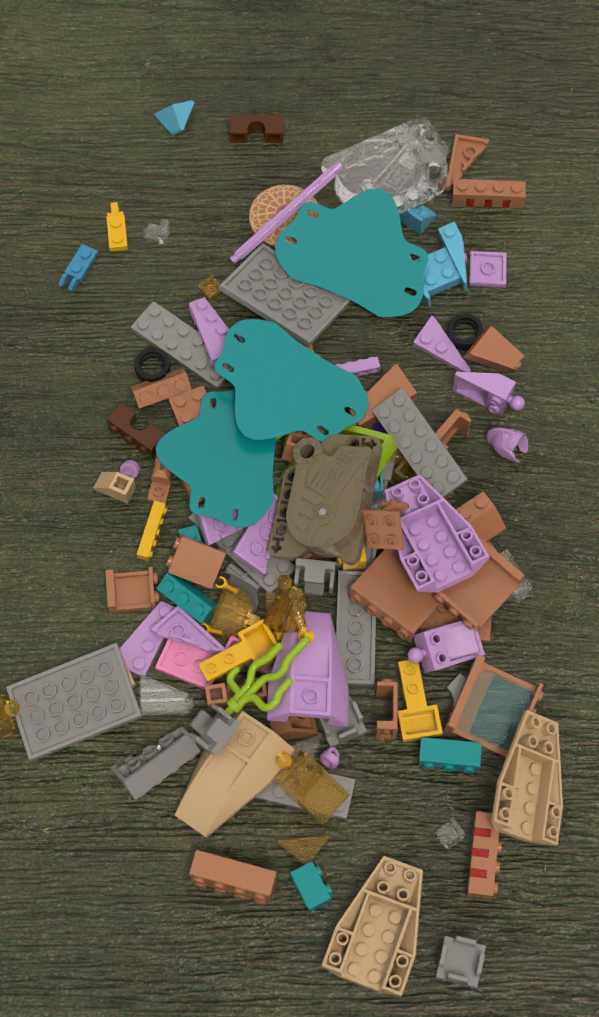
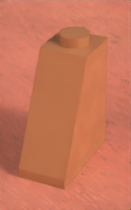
M490 326L483 331L463 357L507 373L519 368L522 364L520 360L524 355L494 327Z

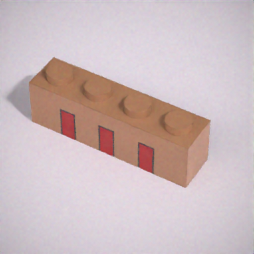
M453 180L452 206L524 208L526 198L525 181Z
M476 811L467 897L492 900L493 894L497 895L498 882H495V874H499L500 861H497V853L501 854L502 841H498L499 833L501 832L494 830L492 825V813Z

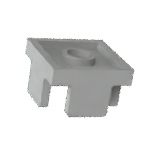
M296 558L294 590H298L299 579H303L305 582L304 594L323 596L325 582H330L329 593H333L336 562Z
M348 696L347 727L327 725V719L316 718L329 747H336L367 733L363 724V716L351 696Z
M212 704L210 707L217 712L212 718L204 710H201L190 723V726L199 733V736L191 732L188 736L197 746L217 756L241 723L231 717L221 707Z
M445 936L436 979L477 989L486 946L477 944V941L460 936L455 938Z

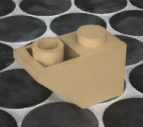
M101 472L93 489L128 504L136 489L133 478L119 472Z

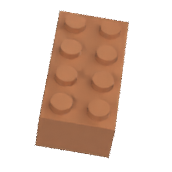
M199 850L195 852L189 872L191 882L196 887L203 889L206 886L214 888L213 891L226 894V892L234 894V897L243 900L246 897L254 899L253 902L260 905L271 904L277 883L276 871Z

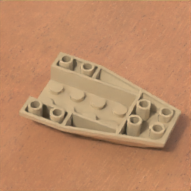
M525 710L497 781L491 822L494 830L524 842L557 846L563 810L558 723Z
M234 711L231 714V717L238 720L241 725L217 756L203 749L175 813L177 818L206 838L271 784L295 751L293 747L274 731L244 711L239 713Z
M383 856L336 925L322 967L352 983L379 993L402 997L416 956L423 870Z

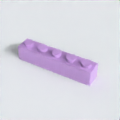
M378 357L335 364L356 377L380 372Z

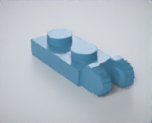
M81 244L61 276L58 285L63 287L71 278L72 281L69 284L68 290L74 291L97 258L98 251Z

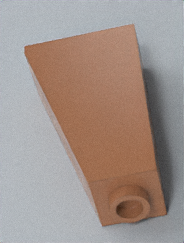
M398 364L394 365L366 393L369 402L367 412L359 422L353 425L369 428L378 423L379 420L372 410L401 388L405 389L413 402L416 401L417 392ZM349 410V414L351 416L356 415V412L354 410Z

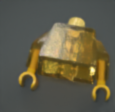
M221 576L219 578L224 580V584L219 586L215 583V585L225 590L221 591L211 622L202 623L201 625H205L207 632L212 636L229 638L238 635V632L246 629L247 625L251 626L259 622L260 616L251 614L253 606L250 605V598L244 590L231 582L228 583V580Z
M292 586L288 595H278L263 621V624L274 630L272 634L278 642L282 641L284 633H298L299 629L301 631L298 635L299 641L304 636H308L310 641H314V633L306 631L307 624L304 614L307 604L300 600L303 591L298 587Z

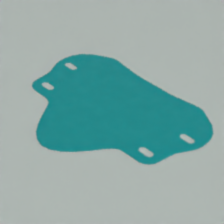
M366 190L334 209H329L315 202H307L301 207L294 221L283 229L277 238L275 254L280 265L292 279L331 291L356 302L379 317H395L411 313L422 300L424 294L423 275L428 263V254L424 249L404 239L396 202L385 190ZM307 211L317 212L319 217H311L307 214ZM285 237H293L297 240V243H289L285 240ZM409 254H415L421 260L416 262L409 258ZM406 287L415 290L417 294L412 296L404 290Z
M247 319L237 322L227 332L224 349L217 358L214 368L220 376L231 382L235 387L236 424L245 437L253 440H267L295 431H303L318 441L324 442L330 436L339 434L344 428L359 422L366 414L369 402L359 379L354 374L328 362L296 341L278 324L266 320ZM234 335H240L245 339V342H239L234 338ZM227 363L234 368V371L229 372L222 365ZM344 408H351L356 412V415L351 416L344 411ZM322 426L323 428L328 430V435H324L323 433L318 431L317 427Z
M235 389L206 393L202 397L199 416L171 430L158 441L156 455L160 462L170 472L190 486L189 507L194 514L215 518L231 527L243 528L252 526L261 520L274 502L272 475L276 438L253 440L245 437L240 432L235 418ZM212 398L216 399V407L214 409L210 408V400ZM200 497L205 498V505L202 509L198 507ZM233 509L238 510V519L235 521L232 520Z

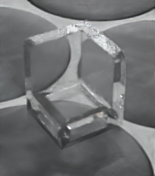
M161 219L160 225L148 224V228L143 230L144 240L165 245L170 231L169 220Z
M452 817L435 834L448 850L464 838L465 832L454 817Z

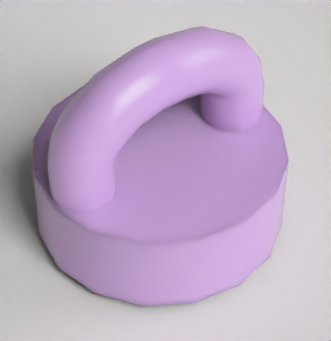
M133 460L125 461L120 467L121 474L133 479L138 476L141 467Z
M329 747L328 750H324L319 756L321 763L329 769H336L340 763L339 752L335 747Z

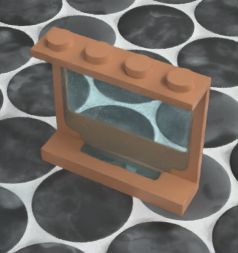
M478 654L471 665L444 730L470 742L482 743L481 747L506 758L524 711L529 710L536 713L537 710L534 707L536 702L539 703L543 697L544 692L541 690L544 684L539 683L537 686L527 683L484 663L485 657Z

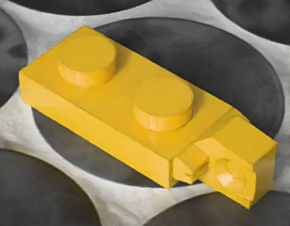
M118 202L110 203L111 213H107L106 217L110 252L128 250L125 216L123 211L119 212Z

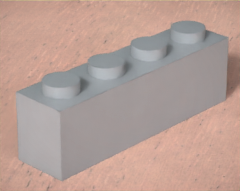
M180 727L159 739V744L146 746L138 756L133 758L131 755L125 758V763L120 766L115 764L110 769L127 792L136 800L144 796L152 787L160 784L168 775L176 772L184 763L192 760L200 752V749L188 736L189 733L183 727Z

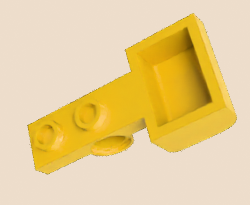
M264 619L238 632L239 643L198 664L207 683L225 674L228 675L229 671L236 666L241 668L242 665L249 661L253 663L272 649L277 641ZM277 655L268 664L260 666L257 671L274 663Z
M409 660L398 662L402 693L406 704V710L397 711L402 742L420 740L421 737L432 738L442 736L443 732L437 705L427 706L419 663H412Z

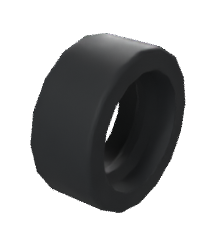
M459 314L450 321L447 335L456 349L467 351L483 333V326L474 315ZM462 324L470 325L476 330V336L471 340L459 339L455 335V328Z
M148 348L141 351L135 359L137 377L142 382H154L166 377L165 374L170 373L168 355L158 348ZM157 358L163 362V370L154 375L144 373L142 364L147 359Z

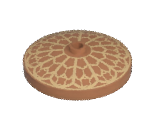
M277 185L261 192L254 199L249 211V224L253 235L304 189L293 185ZM312 197L311 199H309V200L307 201V202H315V203H317V201H316V199H315L314 197ZM301 207L261 243L271 249H275L279 234L294 221ZM312 210L307 211V214L309 216L314 218L319 217V214L317 212H314ZM290 236L285 237V240L287 242L292 244L297 243V240L295 238Z

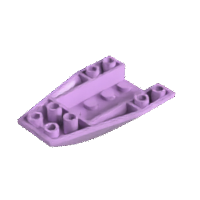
M420 474L385 490L387 502L397 500L401 503H408V510H398L400 511L404 549L398 550L400 561L417 592H440L474 576L490 557L472 525Z
M291 610V618L288 619L281 641L283 648L277 654L271 673H275L280 669L283 659L299 642L298 635L301 631L296 620L297 618L294 619V616L301 615L306 631L314 633V641H310L294 658L287 673L281 679L268 682L267 703L271 702L275 691L286 678H292L293 680L292 685L284 692L279 705L272 711L267 712V720L287 722L289 716L327 719V725L347 727L349 688L331 614L301 611L298 614V611L295 613V610Z

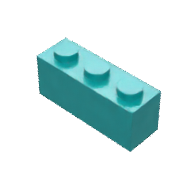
M166 573L156 588L201 624L210 622L220 607L219 604L188 580L170 573Z
M421 737L418 766H423V769L433 770L437 767L443 768L444 771L448 772L458 769L463 770L464 773H475V771L480 769L482 743Z

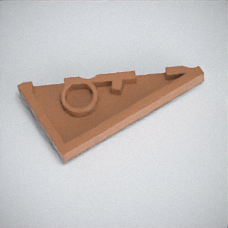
M455 134L446 191L452 189L453 180L460 179L486 149L489 139Z

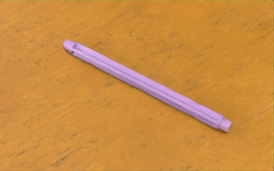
M339 161L335 165H331L234 252L235 254L230 257L233 263L236 264L247 256L339 174V171L344 166Z

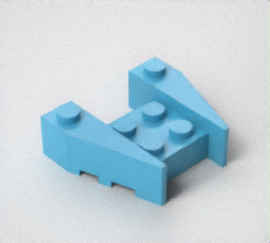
M455 222L438 228L439 239L444 248L428 254V263L423 275L424 294L422 297V301L428 307H431L430 296L460 283L464 291H467L463 240Z

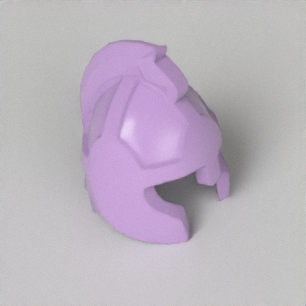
M497 427L487 432V442L503 458L519 463L520 460L515 458L513 450L518 445L521 452L527 453L529 444L525 436L526 433L520 430Z

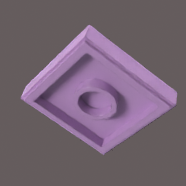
M470 251L469 286L506 288L507 253Z

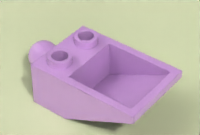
M456 372L452 391L487 408L493 414L502 416L509 403L511 408L516 411L523 409L525 406V401L521 396L513 397L516 382L499 373Z
M464 620L415 634L413 638L416 647L409 650L408 659L412 663L421 662L424 673L474 659L478 654L483 656L485 653L479 633L474 628L472 630L467 628L463 624Z

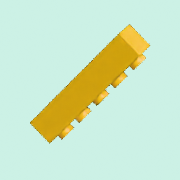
M154 500L136 554L137 559L149 561L153 557V548L157 545L156 538L160 535V526L163 525V517L167 514L168 510L166 503Z

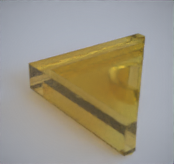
M330 836L278 840L277 844L302 865H306L320 852L330 839Z

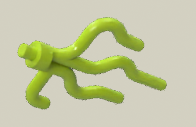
M304 636L283 659L281 667L277 672L262 675L255 683L257 669L268 664L282 650L283 644L281 642L276 643L265 656L256 659L251 664L247 672V680L241 688L234 681L236 675L240 672V667L232 668L226 680L235 695L226 702L228 707L224 711L231 716L234 711L239 713L248 702L255 703L260 710L265 712L275 709L279 705L284 692L292 685V678H286L275 691L271 702L267 704L255 693L266 682L281 679L287 673L294 658L309 644L310 638Z

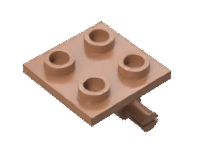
M392 500L391 502L382 501L380 503L382 510L364 509L367 548L403 550L401 517L398 510H408V503H401L397 500Z

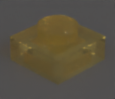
M213 275L198 285V289L209 301L222 292L219 290L221 284Z

